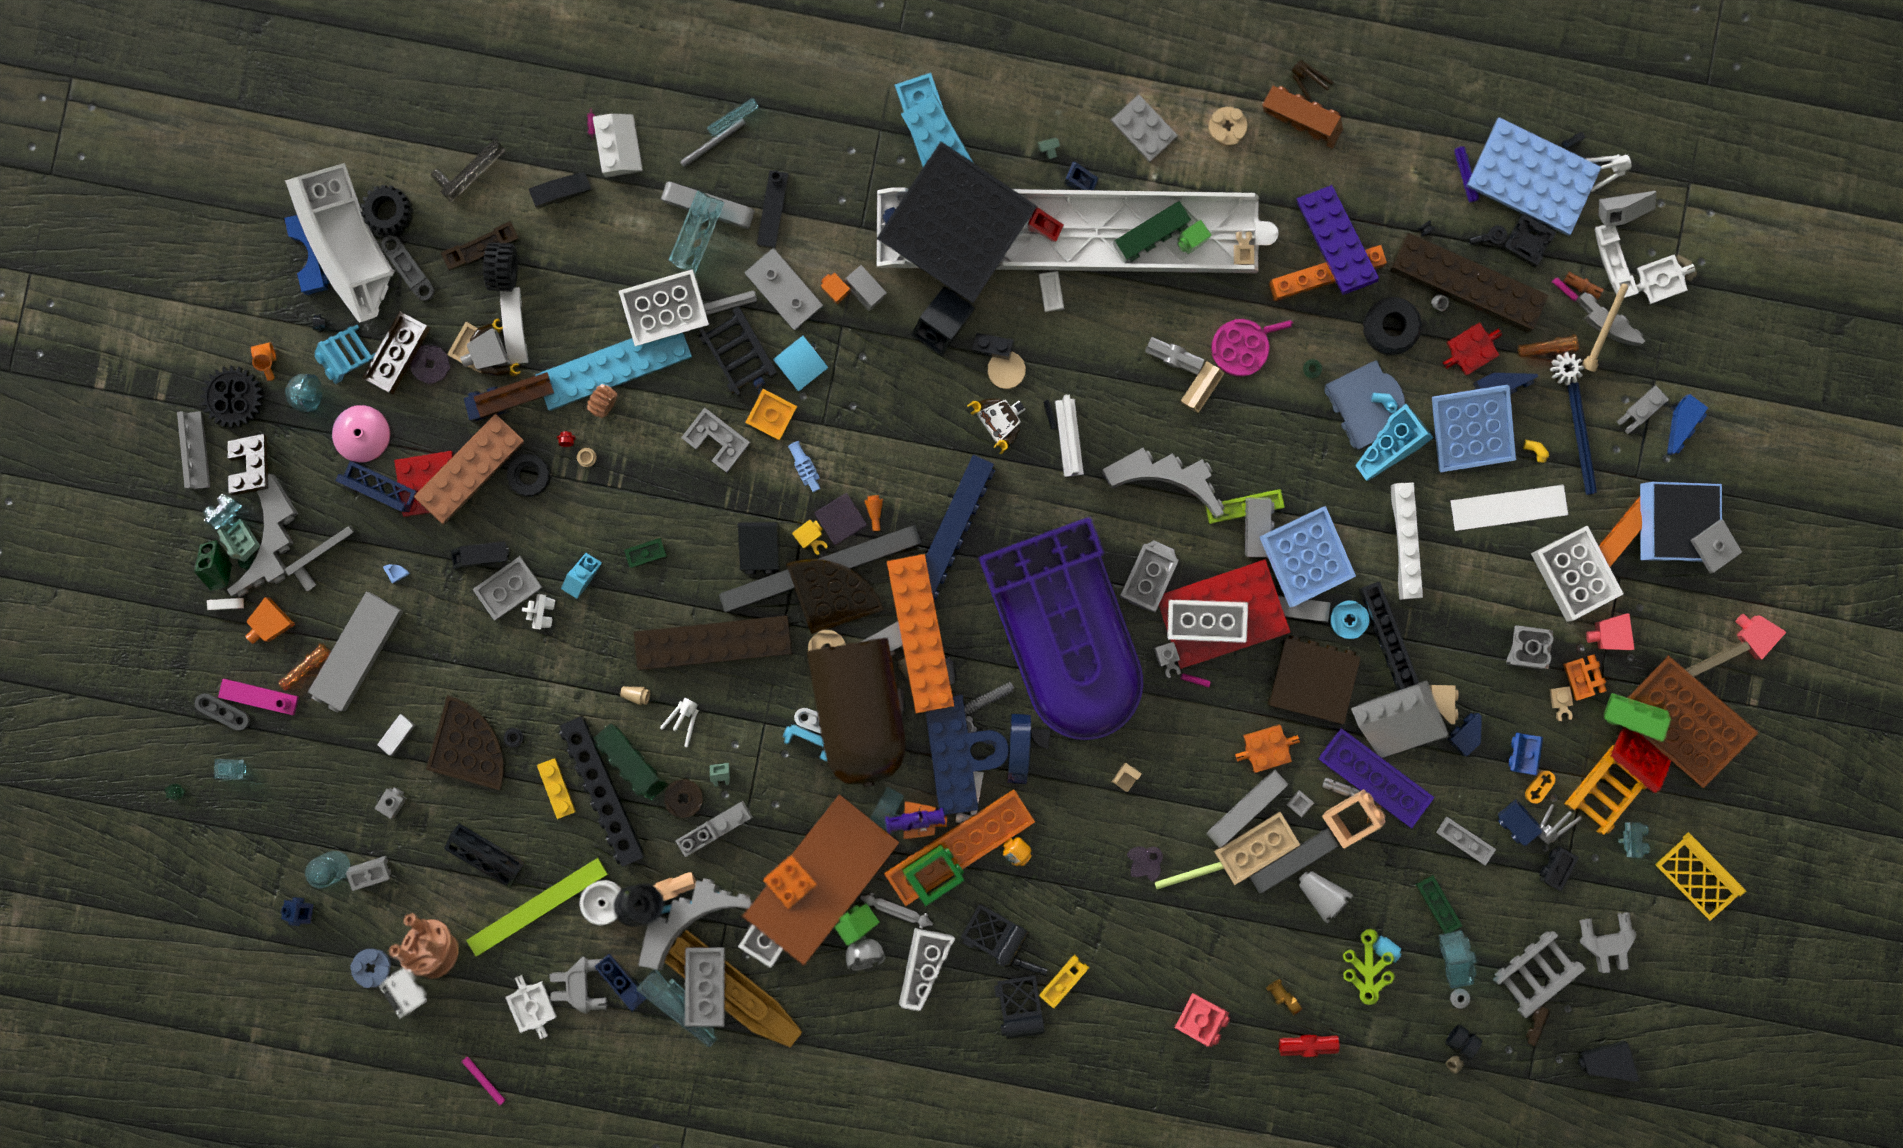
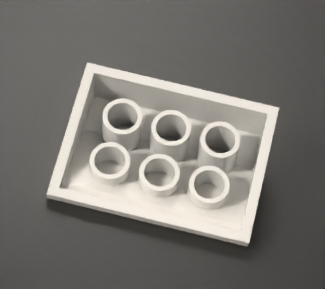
M693 269L619 291L635 346L709 325Z
M1588 526L1531 553L1567 622L1573 621L1623 595Z

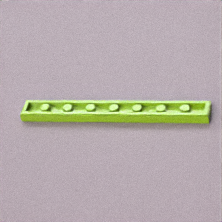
M597 858L466 941L477 957L600 880L608 872L600 859Z

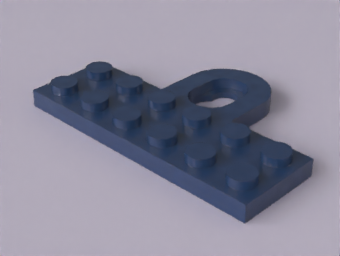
M963 695L953 696L954 706L926 711L939 809L943 808L944 815L979 810L974 771L997 768L1006 761L1009 754L1008 742L1002 734L992 730L968 733ZM976 742H984L994 745L995 753L980 761L973 758L971 747Z

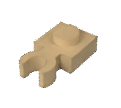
M1242 231L1236 232V240L1239 242V245H1234V265L1254 264V245H1249V241L1252 238L1251 232H1246L1245 239L1242 238Z
M1570 686L1549 689L1552 708H1558L1556 719L1562 721L1561 715L1563 713L1567 714V719H1572V713L1568 710V706L1573 705Z

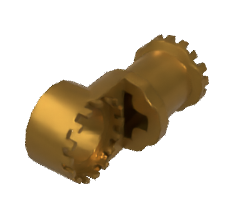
M1281 979L1276 980L1275 983L1272 982L1273 985L1270 984L1266 987L1267 991H1270L1276 999L1275 1003L1278 1005L1284 1002L1289 1007V1010H1291L1290 1012L1293 1016L1302 1010L1295 997L1290 992L1287 993L1281 984Z

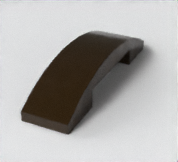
M511 221L494 228V231L466 244L457 245L441 252L449 271L484 258L486 247L490 242L513 243L518 240L519 237Z

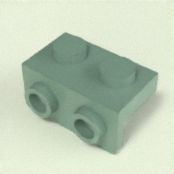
M239 519L227 532L222 529L217 531L221 537V543L227 547V553L233 559L245 562L260 547L247 523L242 519Z

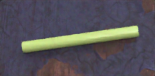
M1218 862L1154 883L1156 889H1160L1224 868Z

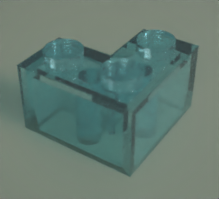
M1462 930L1439 935V947L1445 960V974L1451 989L1474 984V976H1476L1474 964H1476L1474 952L1469 950L1470 942L1468 937H1464Z

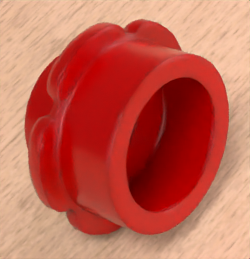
M561 432L557 436L558 445L571 447L574 445L576 437L571 432Z

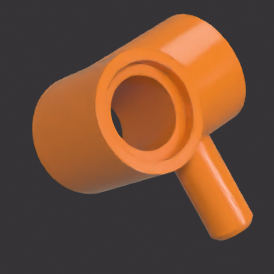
M272 343L252 346V365L255 369L264 371L268 381L274 380L275 377L271 365L272 361H276V353Z

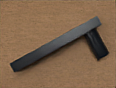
M777 170L769 171L757 246L776 249L789 173Z

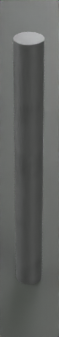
M743 118L681 160L680 163L685 168L746 125Z

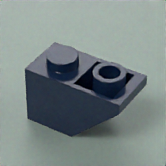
M1470 713L1463 719L1465 723L1461 727L1456 726L1449 733L1450 737L1447 740L1462 756H1468L1481 744V715L1479 713Z

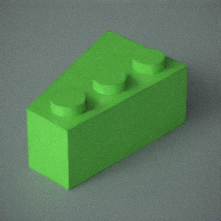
M1613 693L1610 695L1604 712V718L1608 723L1613 725L1619 724L1629 730L1637 731L1660 741L1664 740L1671 721L1668 710Z

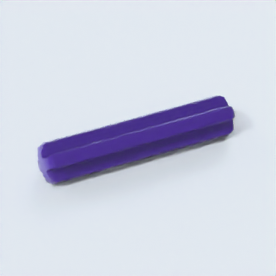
M1458 147L1454 152L1468 201L1475 202L1479 199L1478 192L1466 187L1472 175L1465 147Z

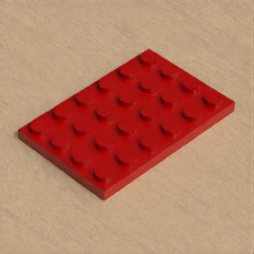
M1266 559L1164 593L1159 603L1167 631L1169 600L1248 603L1247 642L1170 639L1175 644L1180 659L1178 660L1180 669L1290 633Z

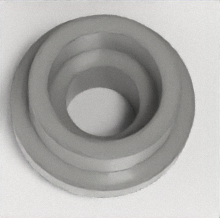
M1456 989L1451 993L1450 1000L1455 1007L1464 1008L1470 1002V995L1464 989ZM1463 995L1464 997L1462 1002H1458L1457 1000L1458 996Z

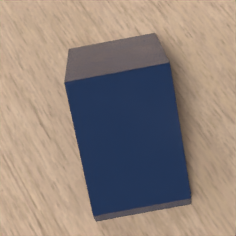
M1072 162L1064 184L1076 190L1094 191L1099 178L1078 163Z

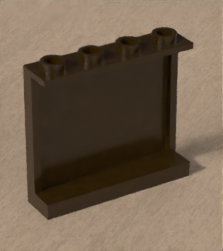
M1289 635V638H1284V645L1271 697L1268 699L1267 705L1344 724L1361 657L1356 656L1357 652L1345 650V653L1337 651L1338 647L1327 645L1326 648L1320 647L1318 642L1308 640L1307 643L1300 642L1301 638Z

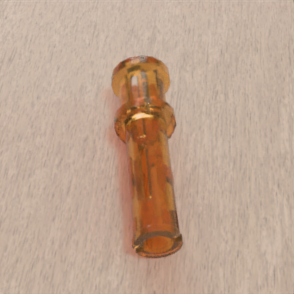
M1576 334L1565 338L1556 337L1552 341L1518 345L1520 357L1549 352L1561 354L1562 351H1578Z
M319 643L312 653H307L305 659L278 681L280 687L286 691L312 668H318L319 663L329 657L330 650L323 643Z

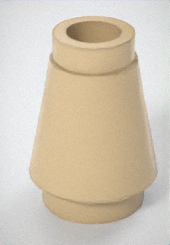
M623 686L620 697L640 706L643 704L647 705L650 699V690L646 689V687Z

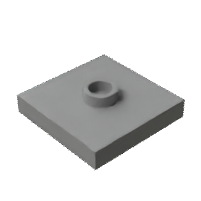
M1723 520L1717 521L1690 540L1709 573H1714L1742 553Z

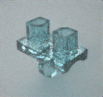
M222 494L217 500L220 504L219 507L215 509L213 506H209L203 511L206 516L204 521L216 530L227 523L233 526L235 522L232 518L237 515L236 512L242 507L233 498Z
M1625 822L1624 838H1619L1618 843H1624L1627 857L1643 858V855L1650 853L1648 843H1642V836L1649 833L1647 825L1638 822Z

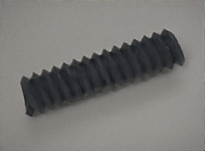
M1045 400L1043 405L1048 416L1050 429H1057L1051 403L1049 400Z

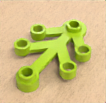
M1367 929L1361 935V940L1365 944V965L1357 958L1353 950H1347L1343 954L1344 960L1351 962L1365 977V984L1356 976V972L1353 969H1347L1343 977L1346 981H1351L1360 990V999L1363 1003L1372 1005L1378 1001L1379 991L1386 984L1392 983L1395 978L1392 972L1386 971L1382 975V979L1374 985L1373 977L1386 965H1390L1394 961V955L1391 952L1384 953L1381 960L1373 967V944L1378 940V934L1373 929ZM1366 935H1370L1372 940L1367 941ZM1347 953H1351L1353 958L1349 959ZM1385 956H1390L1391 961H1386ZM1347 972H1351L1353 978H1349ZM1385 975H1390L1391 980H1386ZM1366 993H1371L1372 998H1367Z

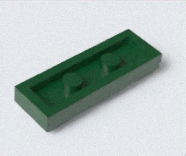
M1433 875L1415 884L1444 935H1448L1462 927L1460 920Z

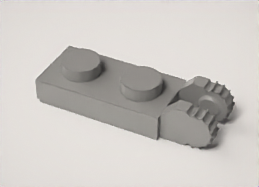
M1654 386L1631 406L1617 423L1621 425L1631 417L1635 422L1626 428L1625 432L1629 434L1669 399L1657 386Z

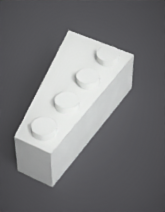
M918 928L914 929L899 1001L901 1007L921 1011L950 946L955 940L954 936Z

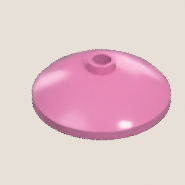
M364 405L353 406L343 411L336 419L332 430L333 443L337 451L346 459L358 463L370 462L381 456L386 450L390 440V427L386 418L378 410ZM360 429L361 434L359 436H356V430Z

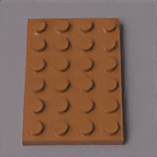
M1669 655L1628 697L1635 701L1668 710L1671 721L1663 741L1642 733L1640 734L1703 788L1758 734L1757 730Z

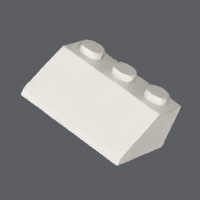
M606 114L594 116L593 122L603 175L611 177L643 171L633 115Z

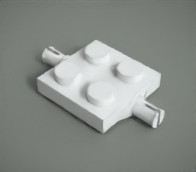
M1674 254L1638 267L1640 284L1636 285L1638 292L1643 291L1647 295L1650 304L1688 290L1685 284V275L1695 272L1694 265L1682 268Z
M523 975L516 977L515 980L519 989L505 997L520 1033L528 1029H536L540 1039L548 1036L543 1025L557 1017L543 981L526 986Z

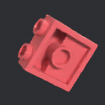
M1192 993L1175 1028L1206 1046L1212 1047L1213 1044L1217 1045L1221 1038L1219 1034L1221 1028H1225L1230 1021V1017H1228L1229 1012Z

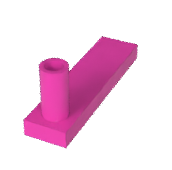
M222 679L218 698L295 715L299 696Z

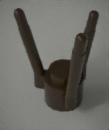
M1300 60L1291 70L1294 73L1292 78L1298 83L1308 100H1311V97L1300 78L1304 80L1310 76L1326 90H1329V87L1318 77L1331 85L1334 83L1303 60Z

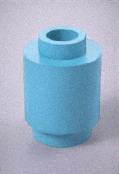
M1379 936L1378 940L1373 944L1374 952L1381 958L1384 953L1391 952L1394 955V963L1402 955L1400 953L1401 948L1387 937ZM1386 955L1385 960L1389 962L1391 957Z

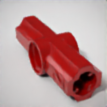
M1317 1035L1279 1038V1051L1281 1056L1301 1055L1303 1057L1318 1056V1054L1339 1053L1338 1036L1317 1037Z

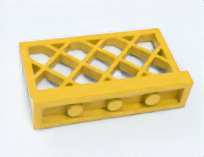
M1688 832L1683 836L1684 839L1655 865L1711 921L1737 896L1744 894L1746 890ZM1684 845L1689 849V858L1678 857V850ZM1667 860H1675V871L1665 870L1662 865ZM1678 860L1689 861V871H1678ZM1692 861H1701L1703 863V872L1692 871ZM1678 874H1689L1688 885L1677 882ZM1692 874L1703 875L1702 885H1691ZM1706 875H1715L1716 885H1705ZM1691 888H1702V898H1693L1691 896ZM1705 888H1715L1716 899H1705ZM1719 889H1728L1732 895L1727 899H1719ZM1705 902H1716V909L1711 914L1705 910Z

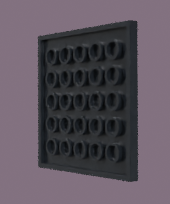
M940 141L876 239L971 303H974L1037 205Z

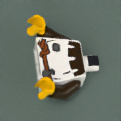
M999 398L971 402L967 405V407L972 406L974 408L971 415L977 413L996 442L994 448L996 446L1001 447L1000 454H1003L1015 442L1018 436L1020 420L1017 415L1025 411L1024 406L1020 401L1010 406L1006 400L1002 401Z

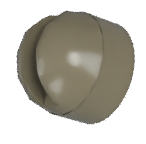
M1452 1056L1446 1062L1448 1069L1453 1073H1458L1464 1066V1062L1459 1059V1056Z

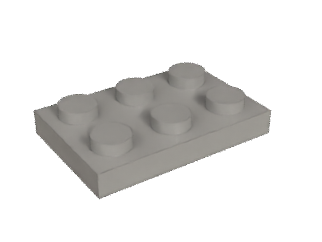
M1139 94L1111 119L1113 125L1149 163L1178 136Z
M519 556L472 590L493 620L496 621L543 587L522 557Z

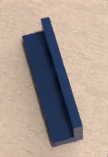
M353 461L349 462L345 474H338L336 478L337 482L401 512H410L415 500L414 496L418 493V491ZM354 467L358 468L361 477L357 479L350 477ZM373 475L378 484L371 487L366 478ZM392 484L394 492L386 494L383 485ZM403 491L411 493L407 503L401 500L399 493Z

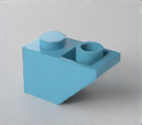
M585 553L567 574L561 589L578 599L593 579L602 562Z

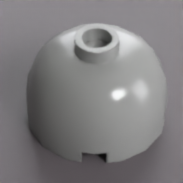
M862 936L847 948L846 963L848 969L851 967L852 970L868 969L873 967L872 964L878 962L879 965L885 961L882 946L873 939H867L866 936Z

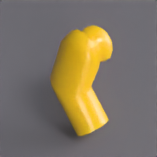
M1530 440L1524 441L1523 449L1535 451L1537 461L1541 463L1546 462L1549 452L1542 443Z

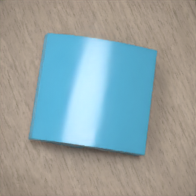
M804 336L800 337L773 359L798 391L828 368Z

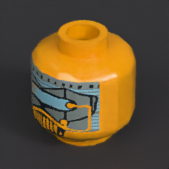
M1010 838L1003 845L1005 848L1003 856L1014 866L1025 865L1032 856L1030 854L1031 847L1021 838Z

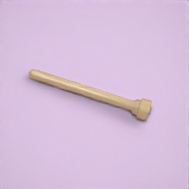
M1627 284L1620 286L1590 356L1583 360L1581 366L1587 370L1596 372L1599 365L1597 363L1598 355L1628 290Z

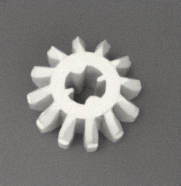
M1565 352L1563 356L1557 355V360L1551 362L1555 367L1550 368V371L1556 373L1552 378L1559 377V384L1563 381L1565 385H1569L1570 382L1576 383L1577 377H1582L1579 371L1583 370L1584 367L1578 366L1582 360L1578 359L1575 361L1576 354L1569 356V353ZM1566 365H1568V369H1570V371L1567 373L1564 371L1566 368H1563Z

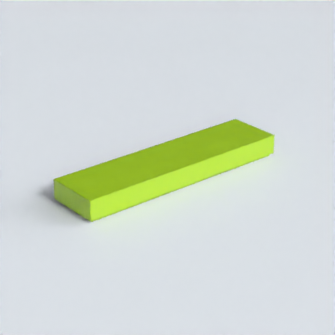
M1281 489L1222 501L1224 510H1222L1223 515L1217 519L1214 518L1207 506H1205L1209 524L1245 517L1246 498H1270L1271 502H1274L1275 510L1285 508Z

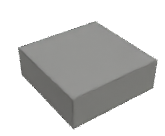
M1298 790L1286 805L1302 818L1314 802Z

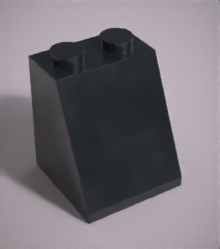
M944 286L920 316L911 336L942 357L970 319L975 308L968 301L957 296L954 291Z
M738 522L740 570L745 571V574H756V571L763 570L764 574H775V570H780L779 524L777 522Z

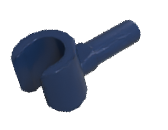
M761 376L753 381L759 395L762 392L761 387L766 385Z

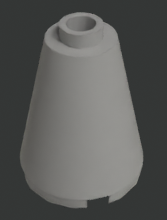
M1312 871L1310 873L1305 872L1299 878L1301 882L1299 884L1300 888L1327 924L1331 922L1328 918H1335L1349 902L1346 898L1353 897L1350 892Z

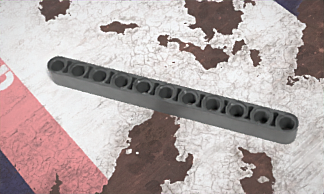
M916 525L819 558V560L836 562L852 569L917 546L922 542ZM785 570L718 595L724 613L795 589L789 570Z

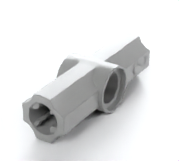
M1151 337L1145 353L1163 360L1169 366L1182 368L1195 375H1198L1204 359L1186 352L1184 348L1175 344H1167L1154 337Z

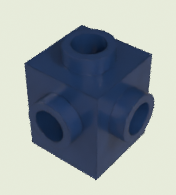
M293 897L292 900H284L281 919L289 921V925L300 926L301 923L311 924L313 904L304 902V898Z

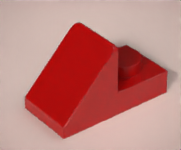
M1036 207L1028 222L1029 231L1038 232L1053 242L1057 241L1064 224Z

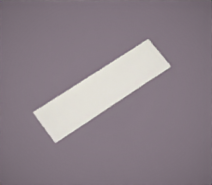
M1564 485L1451 500L1455 531L1568 515Z

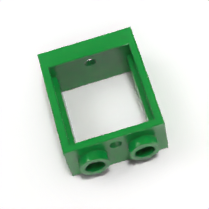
M939 845L903 869L905 877L925 906L964 881L962 876L964 871L958 863L956 865L951 859L954 856L948 847L944 849L942 845ZM943 856L955 877L928 894L915 876V873Z

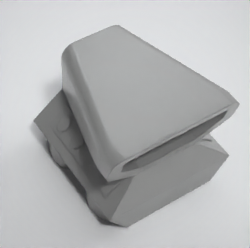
M1515 626L1513 645L1506 664L1549 669L1553 631Z

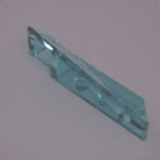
M654 969L636 988L639 993L706 1046L711 1047L717 1040L714 1037V1027H685V990L673 979L667 983L657 969Z

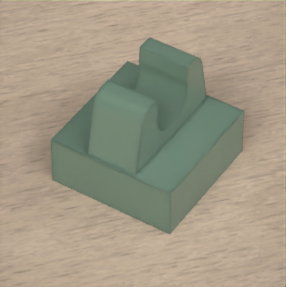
M1055 137L1039 142L1038 146L1041 152L1046 151L1047 157L1052 159L1057 157L1055 148L1060 147L1059 140Z
M729 763L710 765V780L714 786H718V781L722 780L728 785L730 779Z

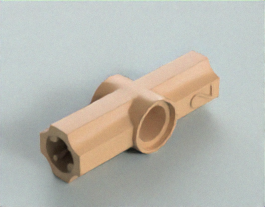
M688 872L673 879L671 877L657 882L653 886L661 892L664 901L677 897L680 893L694 889L696 880L693 873Z

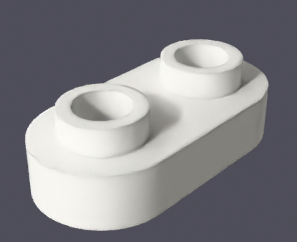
M801 708L796 711L794 719L797 725L821 733L817 711L808 708ZM802 714L808 715L807 721L801 720Z

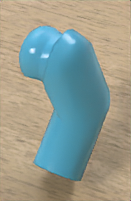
M1372 393V402L1382 403L1389 413L1397 411L1398 404L1392 395Z

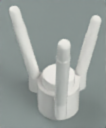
M1616 155L1586 159L1590 162L1612 161L1609 164L1602 165L1601 168L1612 167L1614 172L1617 171L1616 174L1592 187L1590 192L1619 176L1625 175V171L1631 169L1629 156Z
M684 698L683 702H679L676 709L660 727L663 730L674 716L680 712L681 715L673 728L676 731L684 716L690 717L692 714L684 745L686 748L689 745L695 718L699 712L696 709L698 704Z

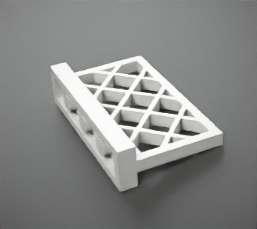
M1064 395L1062 400L1055 401L1064 477L1083 475L1075 400L1070 399V395Z

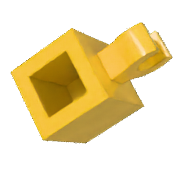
M808 520L792 533L804 549L811 545L817 555L820 554L817 550L818 545H823L825 549L828 548L824 541H818L823 536L820 533L823 529L817 521L812 522Z

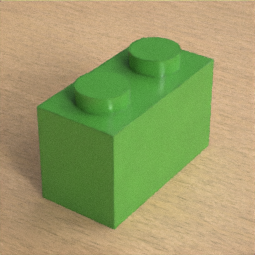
M1199 220L1180 234L1177 244L1182 252L1186 251L1189 255L1205 244L1212 235L1202 220Z
M867 903L861 907L857 904L849 910V913L847 912L840 917V922L834 927L848 946L877 925L879 920Z

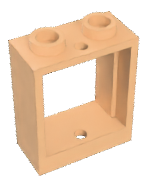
M1365 789L1327 810L1322 816L1343 849L1381 828L1386 822L1383 812L1377 809L1373 797ZM1359 801L1374 824L1352 836L1337 813Z

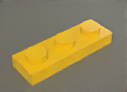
M556 758L538 764L537 767L556 818L559 819L575 813L576 810Z

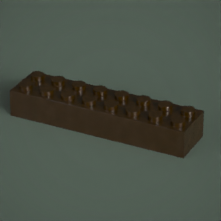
M1410 233L1404 237L1389 270L1396 275L1527 333L1534 330L1549 296Z
M789 616L634 632L637 670L793 654Z

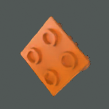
M792 855L763 879L788 909L817 885Z

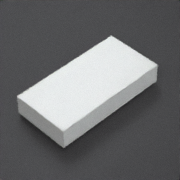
M1058 271L1039 274L1045 312L1063 310L1064 305Z

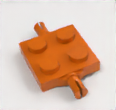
M1280 724L1243 735L1246 751L1235 754L1237 762L1248 758L1255 773L1292 762L1289 746L1300 743L1299 737L1296 735L1286 738Z

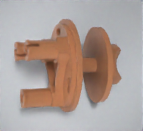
M414 914L407 915L404 923L412 929L405 936L401 947L393 945L389 953L401 962L406 971L410 970L413 975L431 979L443 976L453 967L458 957L459 947L457 940L450 934L449 929L438 920H421Z

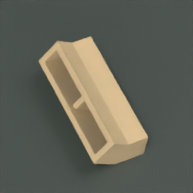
M1207 361L1180 403L1199 413L1225 373Z

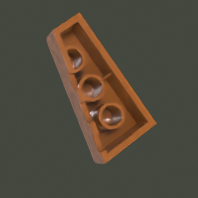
M1272 86L1262 104L1265 113L1284 123L1290 121L1295 129L1300 132L1308 131L1312 138L1317 141L1319 139L1327 141V146L1332 149L1343 131L1342 119L1337 111L1332 109L1328 111L1321 104L1306 101V98L1302 95H1293L1282 86Z

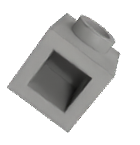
M396 787L393 789L388 788L374 809L392 819L396 817L407 798L403 796L404 792Z

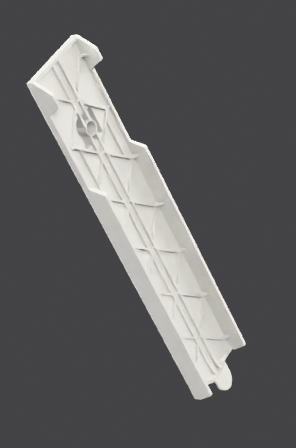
M887 188L877 190V237L885 226L882 215L885 214L884 211L892 207L896 209L909 189ZM1013 189L1037 205L1038 208L1064 224L1057 241L1053 242L1038 232L1029 231V218L996 269L1258 273L1259 246L1273 244L1278 237V229L1271 222L1259 221V196L1255 193ZM1178 201L1181 202L1191 219L1187 225L1190 227L1199 220H1202L1212 235L1205 244L1188 255L1186 251L1182 252L1177 244L1179 242L1177 239L1182 233H1179L1177 230L1171 234L1173 236L1171 239L1164 243L1162 241L1155 244L1156 248L1148 253L1144 250L1139 254L1140 257L1131 263L1129 260L1124 263L1112 244L1120 236ZM1242 231L1243 239L1246 238V232L1252 233L1249 245H1254L1253 265H1234V245H1239V242L1236 240V232ZM877 240V268H919Z

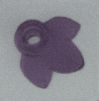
M1138 846L1127 853V856L1134 861L1131 866V876L1141 877L1147 874L1151 881L1159 877L1161 872L1160 863L1163 859V854L1159 848L1149 847L1146 849ZM1151 853H1156L1157 857L1155 860L1149 858Z

